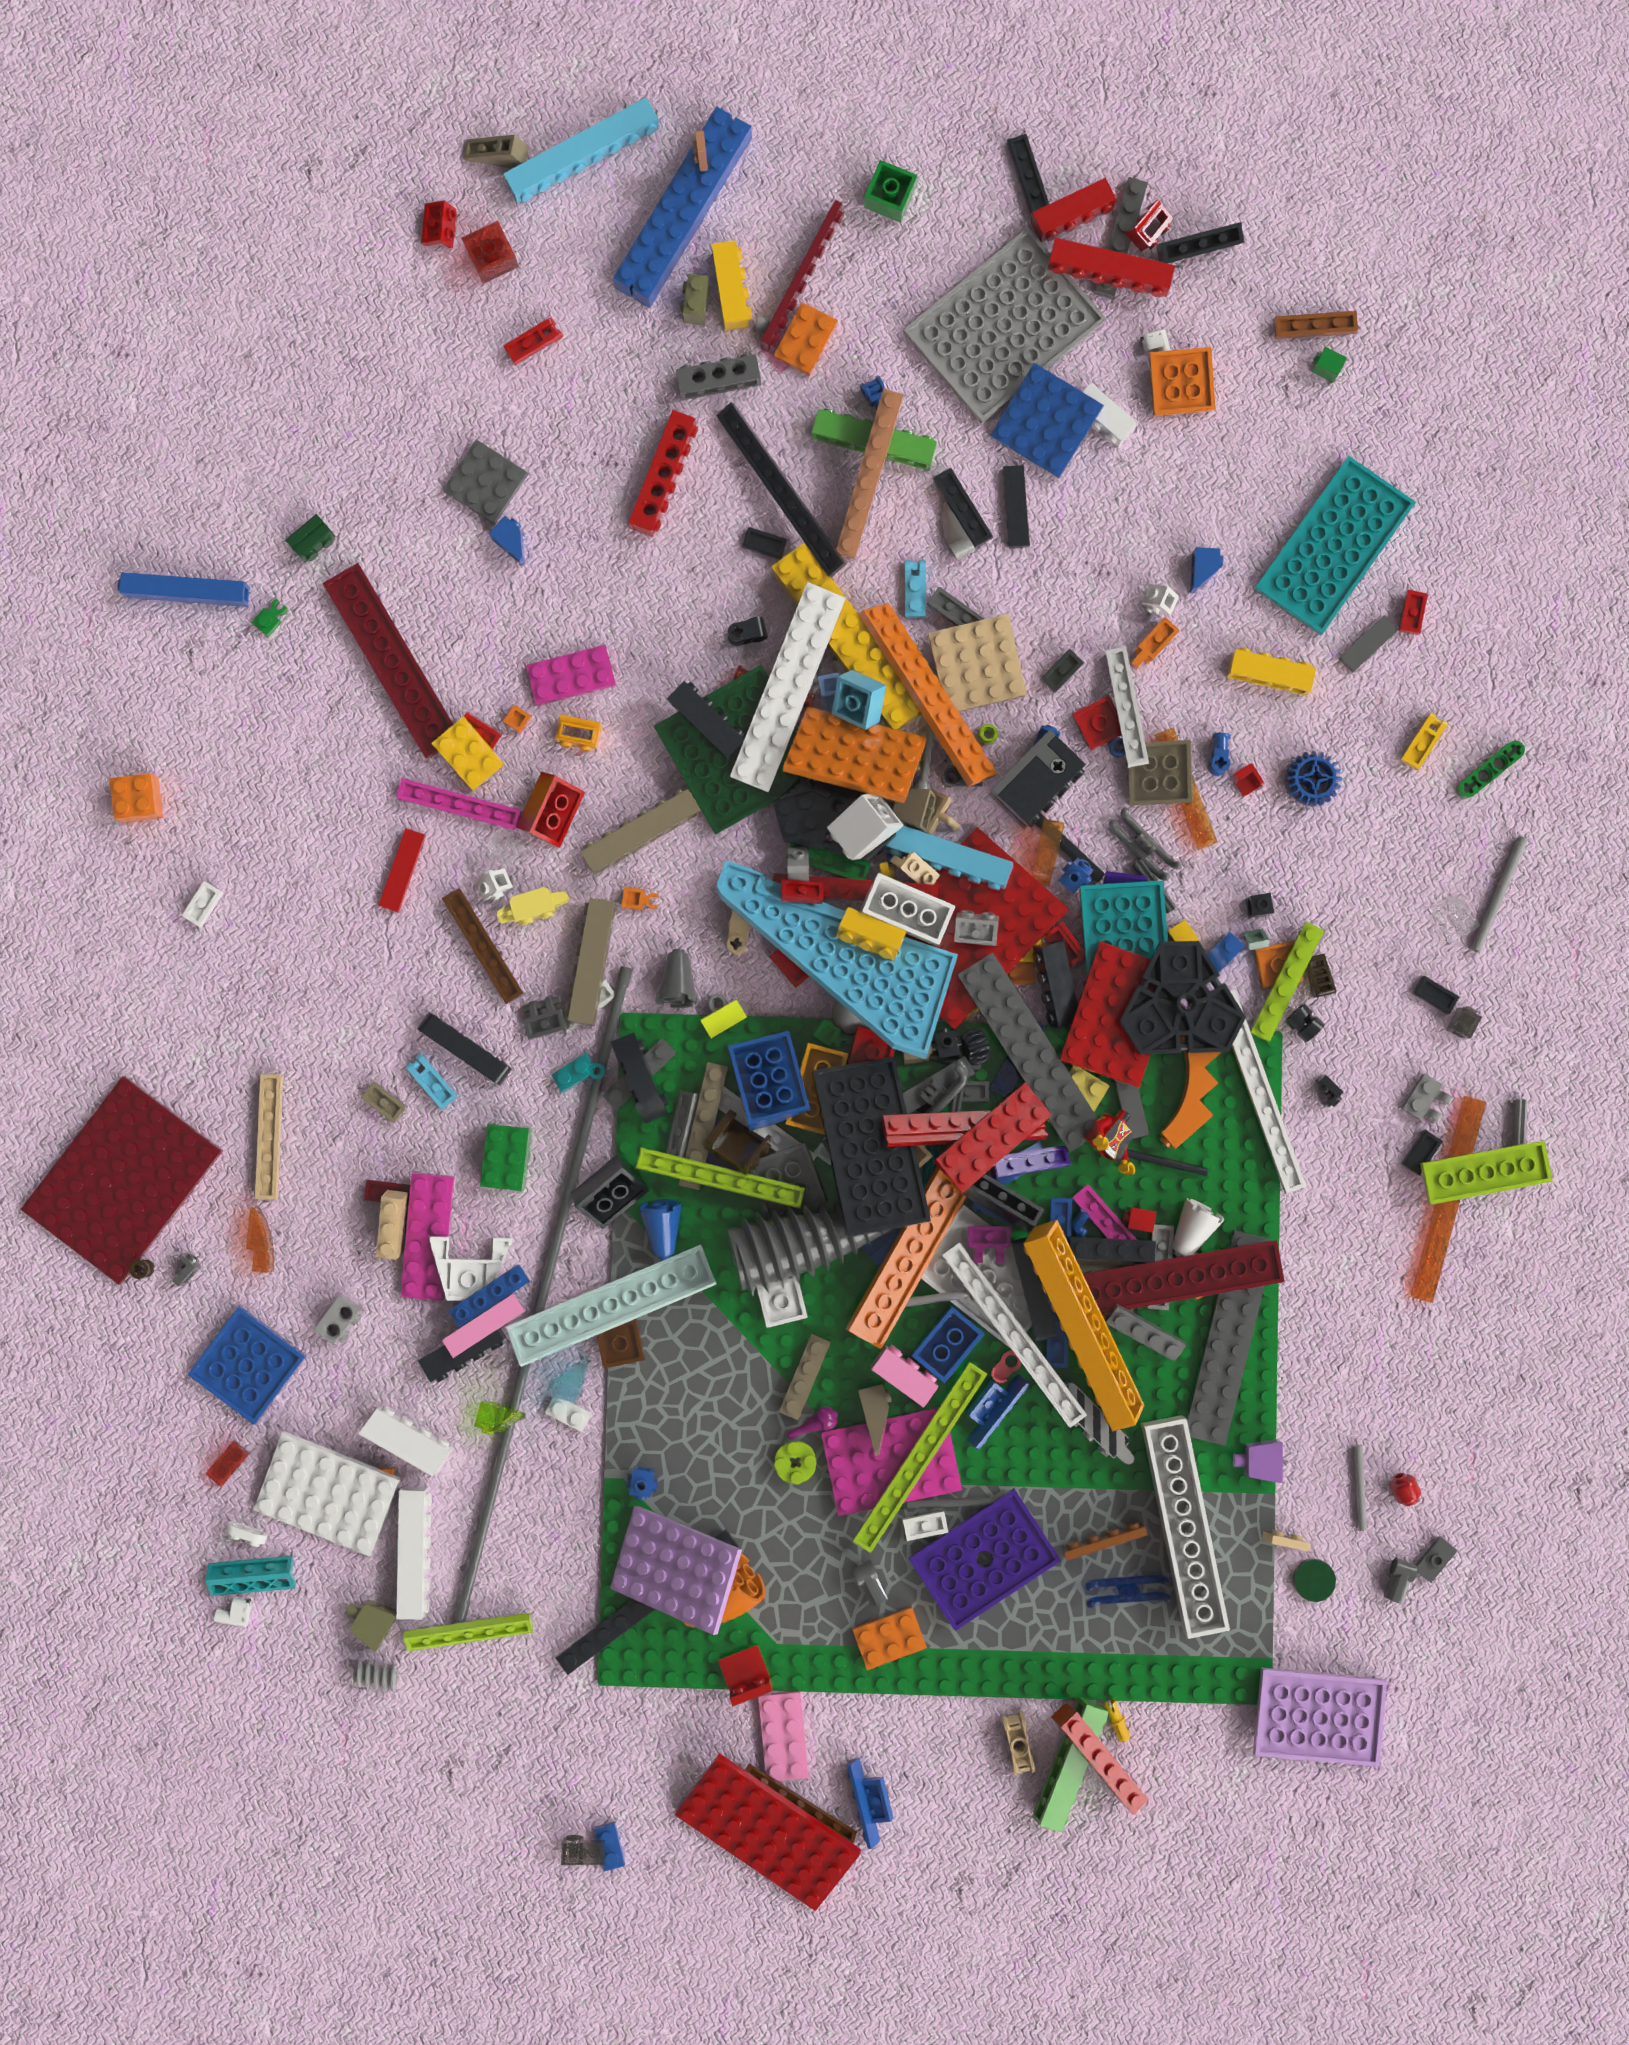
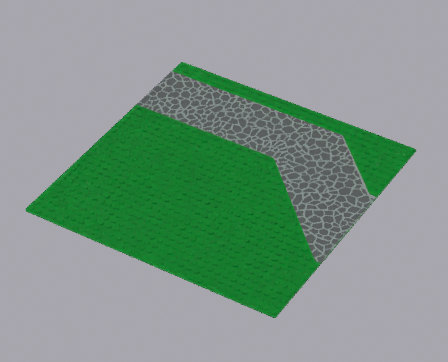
M622 1013L620 1015L619 1038L634 1032L637 1038H642L646 1047V1050L643 1051L644 1055L663 1038L677 1054L653 1076L660 1093H665L669 1105L666 1106L667 1115L645 1124L636 1107L633 1096L617 1110L615 1155L619 1154L633 1166L649 1188V1191L613 1221L611 1282L665 1260L658 1259V1256L653 1255L639 1206L644 1202L652 1205L654 1200L672 1199L677 1200V1203L681 1202V1214L675 1251L670 1257L701 1245L716 1285L638 1317L637 1321L645 1360L608 1368L599 1623L632 1599L610 1589L634 1506H640L713 1538L727 1529L738 1544V1548L742 1549L741 1553L750 1560L747 1564L753 1569L755 1575L760 1574L765 1586L766 1595L751 1610L737 1618L721 1623L716 1635H712L697 1627L686 1626L683 1621L655 1609L598 1652V1684L600 1686L729 1690L719 1665V1659L758 1645L773 1683L772 1691L1078 1700V1697L1087 1700L1104 1701L1116 1699V1701L1257 1705L1261 1667L1273 1668L1275 1544L1262 1540L1263 1531L1271 1533L1272 1529L1275 1530L1276 1482L1248 1477L1245 1475L1244 1467L1233 1466V1454H1244V1446L1247 1443L1276 1439L1279 1283L1264 1286L1226 1445L1190 1437L1230 1631L1188 1639L1183 1633L1141 1423L1180 1415L1187 1419L1217 1294L1204 1296L1197 1300L1191 1298L1169 1302V1310L1147 1309V1306L1134 1308L1133 1313L1185 1341L1186 1347L1175 1362L1107 1325L1144 1403V1408L1136 1425L1120 1429L1128 1437L1129 1444L1126 1448L1135 1458L1133 1463L1129 1465L1123 1463L1117 1456L1114 1459L1110 1455L1105 1457L1097 1449L1100 1445L1095 1440L1090 1442L1082 1434L1085 1430L1080 1425L1077 1427L1073 1425L1070 1428L1022 1363L1018 1370L1012 1372L1006 1382H996L991 1376L992 1368L1001 1360L1002 1355L1011 1348L951 1301L905 1307L884 1344L888 1347L891 1345L895 1346L901 1351L904 1359L907 1360L910 1357L919 1364V1369L924 1372L928 1369L912 1357L911 1352L950 1305L985 1333L945 1383L935 1376L939 1387L925 1407H922L871 1369L872 1362L882 1349L845 1329L880 1268L862 1247L858 1248L857 1256L853 1252L845 1255L844 1265L837 1259L830 1262L829 1273L821 1265L815 1269L814 1279L808 1271L800 1274L799 1284L808 1318L767 1328L757 1287H755L753 1296L748 1290L741 1291L726 1231L727 1228L739 1226L741 1215L748 1223H754L757 1212L764 1220H767L760 1198L731 1191L727 1192L701 1184L700 1190L680 1186V1179L636 1168L641 1147L666 1153L680 1090L700 1094L707 1062L728 1067L724 1087L740 1098L728 1046L789 1031L798 1066L801 1070L808 1043L829 1048L812 1035L824 1019L835 1025L832 1018L747 1016V1018L711 1038L700 1020L707 1015ZM937 1021L934 1034H937V1031L942 1029H949V1031H953V1029L946 1022ZM963 1022L955 1030L956 1036H960L961 1039V1035L965 1032L979 1028L985 1034L991 1051L990 1059L981 1063L980 1071H974L975 1074L967 1078V1081H989V1102H962L960 1112L991 1111L1020 1085L1025 1083L987 1023ZM1039 1024L1060 1058L1071 1025L1055 1028L1050 1027V1025ZM841 1031L838 1036L846 1037L851 1041V1044L845 1041L840 1043V1047L845 1051L844 1053L848 1054L849 1058L854 1035ZM1275 1031L1270 1042H1267L1251 1034L1281 1115L1283 1035L1280 1031ZM834 1043L829 1048L838 1051ZM1232 1047L1229 1052H1221L1205 1066V1069L1218 1084L1206 1093L1200 1101L1213 1116L1176 1149L1167 1148L1160 1141L1161 1135L1159 1132L1172 1118L1182 1098L1186 1079L1184 1051L1177 1054H1150L1140 1087L1138 1088L1149 1135L1131 1139L1127 1149L1208 1168L1207 1176L1129 1158V1162L1134 1165L1135 1173L1126 1176L1118 1170L1121 1164L1104 1158L1086 1141L1073 1151L1068 1152L1071 1162L1069 1167L1024 1174L1004 1185L1045 1209L1036 1226L1050 1222L1051 1198H1071L1088 1184L1122 1223L1124 1211H1128V1207L1155 1211V1224L1174 1226V1237L1184 1202L1187 1198L1211 1208L1213 1215L1219 1213L1224 1218V1221L1195 1253L1229 1248L1233 1230L1270 1240H1277L1279 1248L1280 1179ZM959 1048V1058L964 1055L963 1050L961 1048ZM895 1049L893 1055L895 1056L903 1091L948 1065L930 1060L904 1065L902 1054L898 1053L899 1050ZM1063 1062L1064 1066L1066 1067V1069H1067L1068 1072H1069V1070L1071 1069L1072 1065H1071V1064H1068V1063H1066V1062ZM618 1064L619 1080L624 1075L620 1067V1064ZM1085 1070L1110 1085L1096 1108L1095 1115L1098 1119L1105 1113L1116 1117L1120 1110L1114 1080ZM950 1102L940 1113H948ZM718 1109L717 1122H720L725 1116V1113ZM917 1110L911 1112L912 1114H923ZM787 1119L775 1124L799 1143L807 1142L811 1152L815 1151L825 1135L787 1125ZM1045 1121V1131L1048 1134L1046 1139L1023 1140L1008 1154L1018 1153L1039 1141L1043 1148L1062 1146L1064 1144L1051 1123ZM939 1144L938 1156L940 1155L942 1144ZM771 1148L767 1155L774 1153L776 1151ZM817 1156L814 1164L828 1199L822 1205L827 1212H833L835 1204L840 1206L832 1165L827 1164ZM924 1164L919 1168V1169H920V1173H921V1178H922V1180H923ZM966 1197L962 1206L965 1205L971 1211L977 1214L969 1205L971 1203V1200L968 1197ZM1073 1199L1072 1222L1081 1210ZM818 1205L808 1209L811 1213H817ZM801 1211L796 1212L795 1215H801ZM981 1211L977 1214L991 1226H1011V1241L1029 1236L1028 1233L1020 1228L985 1215ZM1088 1217L1082 1226L1088 1230L1084 1237L1106 1238ZM1071 1222V1236H1075V1235L1072 1233V1222ZM1127 1228L1136 1239L1151 1240V1232ZM1173 1249V1253H1172V1258H1173V1257H1178V1256H1176V1255L1174 1254V1251H1175L1174 1249ZM920 1279L911 1297L940 1293L923 1279ZM1031 1326L1026 1333L1046 1358L1047 1340L1037 1342L1033 1326ZM812 1333L831 1341L799 1420L780 1413L779 1410ZM1068 1342L1067 1368H1052L1063 1382L1072 1381L1103 1412L1101 1406L1097 1405L1095 1393L1092 1387L1088 1386L1086 1374L1079 1367L1077 1355L1070 1348ZM1009 1355L1005 1359V1364L1008 1367H1014L1017 1364V1358ZM968 1362H971L986 1372L987 1376L950 1431L962 1491L919 1500L991 1497V1502L1015 1488L1061 1559V1562L955 1631L908 1558L943 1534L907 1541L903 1518L944 1510L949 1531L985 1506L907 1509V1502H905L870 1553L853 1542V1538L872 1509L838 1516L821 1432L824 1430L804 1433L792 1440L788 1438L787 1432L801 1426L817 1412L818 1408L823 1406H829L837 1412V1424L832 1429L865 1423L866 1419L858 1390L883 1384L884 1390H889L892 1401L888 1403L889 1412L887 1418L940 1407ZM1017 1374L1021 1375L1030 1385L1013 1405V1408L1005 1415L999 1426L987 1438L986 1443L979 1450L975 1449L967 1441V1438L979 1423L965 1412L990 1380H993L1006 1390ZM789 1441H803L814 1450L816 1457L814 1474L807 1481L798 1485L782 1480L774 1466L777 1450ZM799 1457L790 1459L792 1467H799L801 1465ZM634 1466L655 1469L654 1479H658L657 1489L646 1500L634 1499V1495H629L630 1489L626 1488L628 1475L632 1476ZM1132 1522L1142 1523L1146 1527L1148 1534L1146 1536L1068 1561L1062 1551V1548L1066 1547V1544L1069 1542L1078 1541L1080 1543L1086 1541L1088 1536L1095 1534L1102 1536L1106 1534V1531L1113 1528L1121 1530L1127 1528L1126 1525ZM981 1551L976 1557L977 1563L984 1567L989 1566L993 1559L992 1554L988 1551ZM869 1560H872L878 1572V1578L888 1597L883 1603L873 1607L852 1572V1569ZM912 1606L927 1648L867 1670L852 1628Z

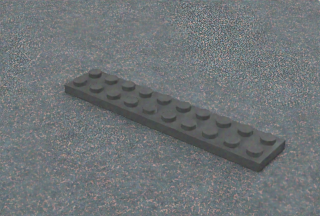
M994 953L987 955L959 973L957 977L1023 1081L1027 1083L1051 1113V1116L1048 1118L1049 1122L1068 1152H1071L1086 1142L1084 1137L1093 1127V1122L1098 1120L1063 1062L1059 1060L1058 1054Z
M1233 1230L1229 1248L1271 1240ZM1264 1286L1217 1294L1187 1415L1190 1437L1226 1445Z

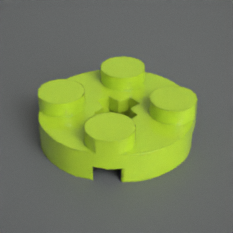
M803 1441L784 1443L775 1455L774 1466L779 1477L788 1483L797 1485L811 1478L816 1469L814 1450ZM799 1457L801 1465L799 1467H792L790 1459Z

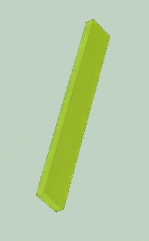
M642 1147L640 1148L636 1164L638 1169L800 1208L805 1187L752 1174L744 1175L740 1171Z

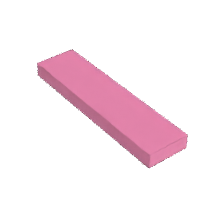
M512 1294L442 1341L454 1358L525 1312L515 1294Z

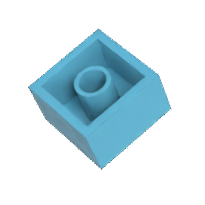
M854 670L838 676L832 714L865 730L874 726L880 721L886 685Z

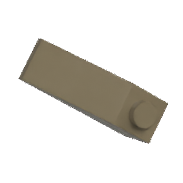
M515 134L467 139L463 159L470 162L513 168L527 161L529 146Z
M883 1384L858 1390L875 1456L880 1455L889 1412L888 1403L892 1402L889 1390H884Z

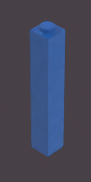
M121 572V577L117 582L118 591L125 598L248 607L250 587L244 581Z

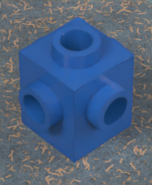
M1077 857L1074 862L1069 860L1062 870L1065 873L1058 881L1074 894L1080 886L1087 885L1092 880L1090 874L1093 872V869H1091V865L1087 861L1080 860Z
M634 1466L632 1476L628 1475L626 1488L630 1489L629 1495H634V1499L646 1500L647 1497H651L652 1492H656L658 1479H654V1468Z

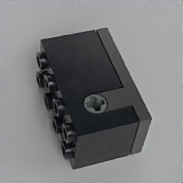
M1049 730L991 789L989 796L1023 829L1027 826L1031 828L1041 817L1040 813L1042 811L1046 813L1056 802L1054 798L1057 796L1060 799L1070 788L1068 784L1071 781L1075 784L1085 773L1083 768L1086 764L1058 736Z

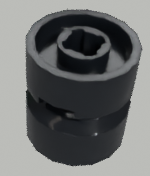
M1303 1003L1287 1017L1285 1023L1292 1030L1297 1029V1035L1306 1043L1321 1031L1325 1023L1318 1016H1312L1313 1011Z

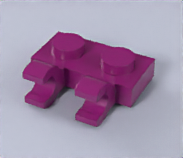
M968 1226V1247L974 1248V1262L983 1263V1248H996V1263H1004V1248H1011V1226Z

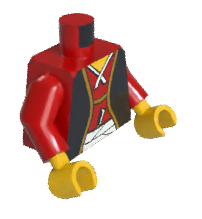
M1120 1109L1116 1117L1105 1113L1098 1120L1094 1121L1093 1127L1084 1139L1104 1158L1121 1164L1118 1167L1119 1172L1129 1176L1135 1173V1167L1129 1162L1127 1154L1128 1144L1133 1132L1126 1126V1123L1131 1115L1125 1110Z

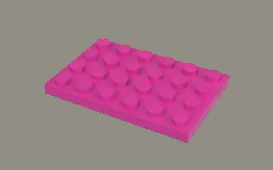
M939 1407L887 1418L880 1455L875 1456L866 1422L821 1432L838 1516L874 1508ZM950 1432L904 1503L962 1491Z

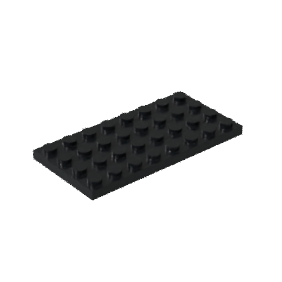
M895 1056L813 1070L812 1076L847 1238L930 1222L931 1219L915 1146L886 1147L887 1141L884 1137L881 1122L882 1116L907 1114Z

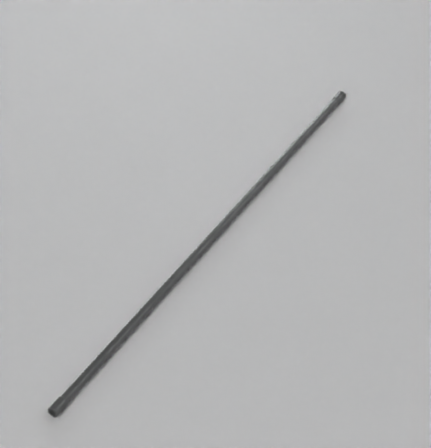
M624 966L620 967L616 983L617 987L597 1063L603 1064L605 1069L607 1068L612 1048L611 1041L615 1037L623 1001L633 969ZM599 1067L595 1069V1075L600 1073ZM604 1077L601 1079L593 1078L532 1315L544 1311L573 1200L571 1192L576 1189ZM531 1363L522 1367L519 1365L463 1587L453 1617L456 1621L465 1622L467 1618L475 1578Z

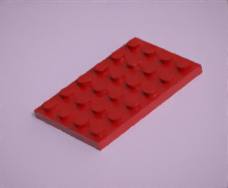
M1101 941L1098 943L1060 1055V1061L1136 1088L1140 1087L1150 1054L1138 1055L1118 1021L1136 986L1140 985L1142 981L1141 976L1150 961L1149 958ZM1149 984L1147 990L1153 992L1155 987Z

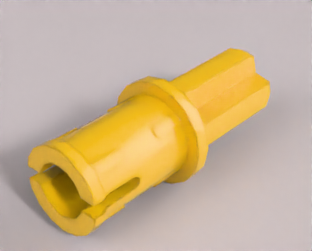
M1109 1699L1112 1708L1108 1701L1103 1703L1105 1709L1109 1712V1724L1113 1726L1118 1741L1126 1742L1130 1739V1734L1124 1722L1125 1716L1121 1715L1116 1699Z

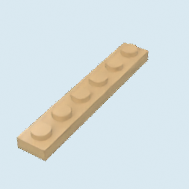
M260 1074L255 1199L278 1200L283 1075Z

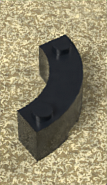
M633 1032L611 1041L615 1056L624 1074L625 1082L632 1093L636 1107L645 1124L667 1115L666 1106L669 1105L665 1093H660L643 1052L646 1050L642 1038L638 1039Z

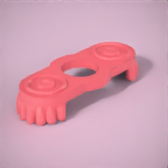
M1012 1349L1005 1352L1001 1360L992 1368L991 1376L998 1383L1006 1382L1012 1372L1018 1370L1022 1362ZM1009 1355L1015 1356L1017 1358L1016 1366L1008 1367L1005 1364L1006 1357Z

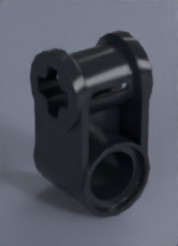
M762 616L733 623L728 628V640L733 646L761 642L768 638ZM734 632H738V634H740V637H736V635H734Z

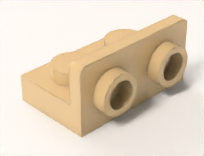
M910 852L907 857L902 859L894 855L890 860L893 865L917 884L933 885L940 876L914 852Z

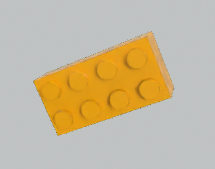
M811 1043L807 1044L800 1073L810 1110L787 1119V1125L825 1135L812 1071L846 1065L847 1053Z

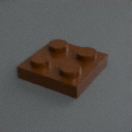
M637 1318L596 1335L603 1369L645 1360Z

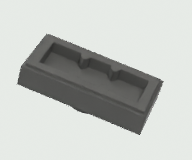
M1438 1536L1417 1562V1572L1432 1583L1458 1550L1441 1536Z

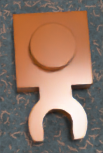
M624 887L622 908L643 911V905H647L650 909H658V906L652 905L650 900L652 898H659V895L650 893L646 896L645 889Z

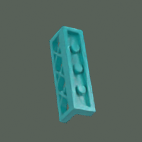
M293 1556L208 1563L205 1582L211 1596L295 1589L296 1582L292 1573L294 1558ZM286 1578L288 1579V1581H286V1582H281V1581L278 1580V1579H286ZM257 1581H264L267 1583L260 1584ZM236 1583H243V1584H246V1585L240 1586V1585H237ZM214 1585H222L225 1587L215 1588Z

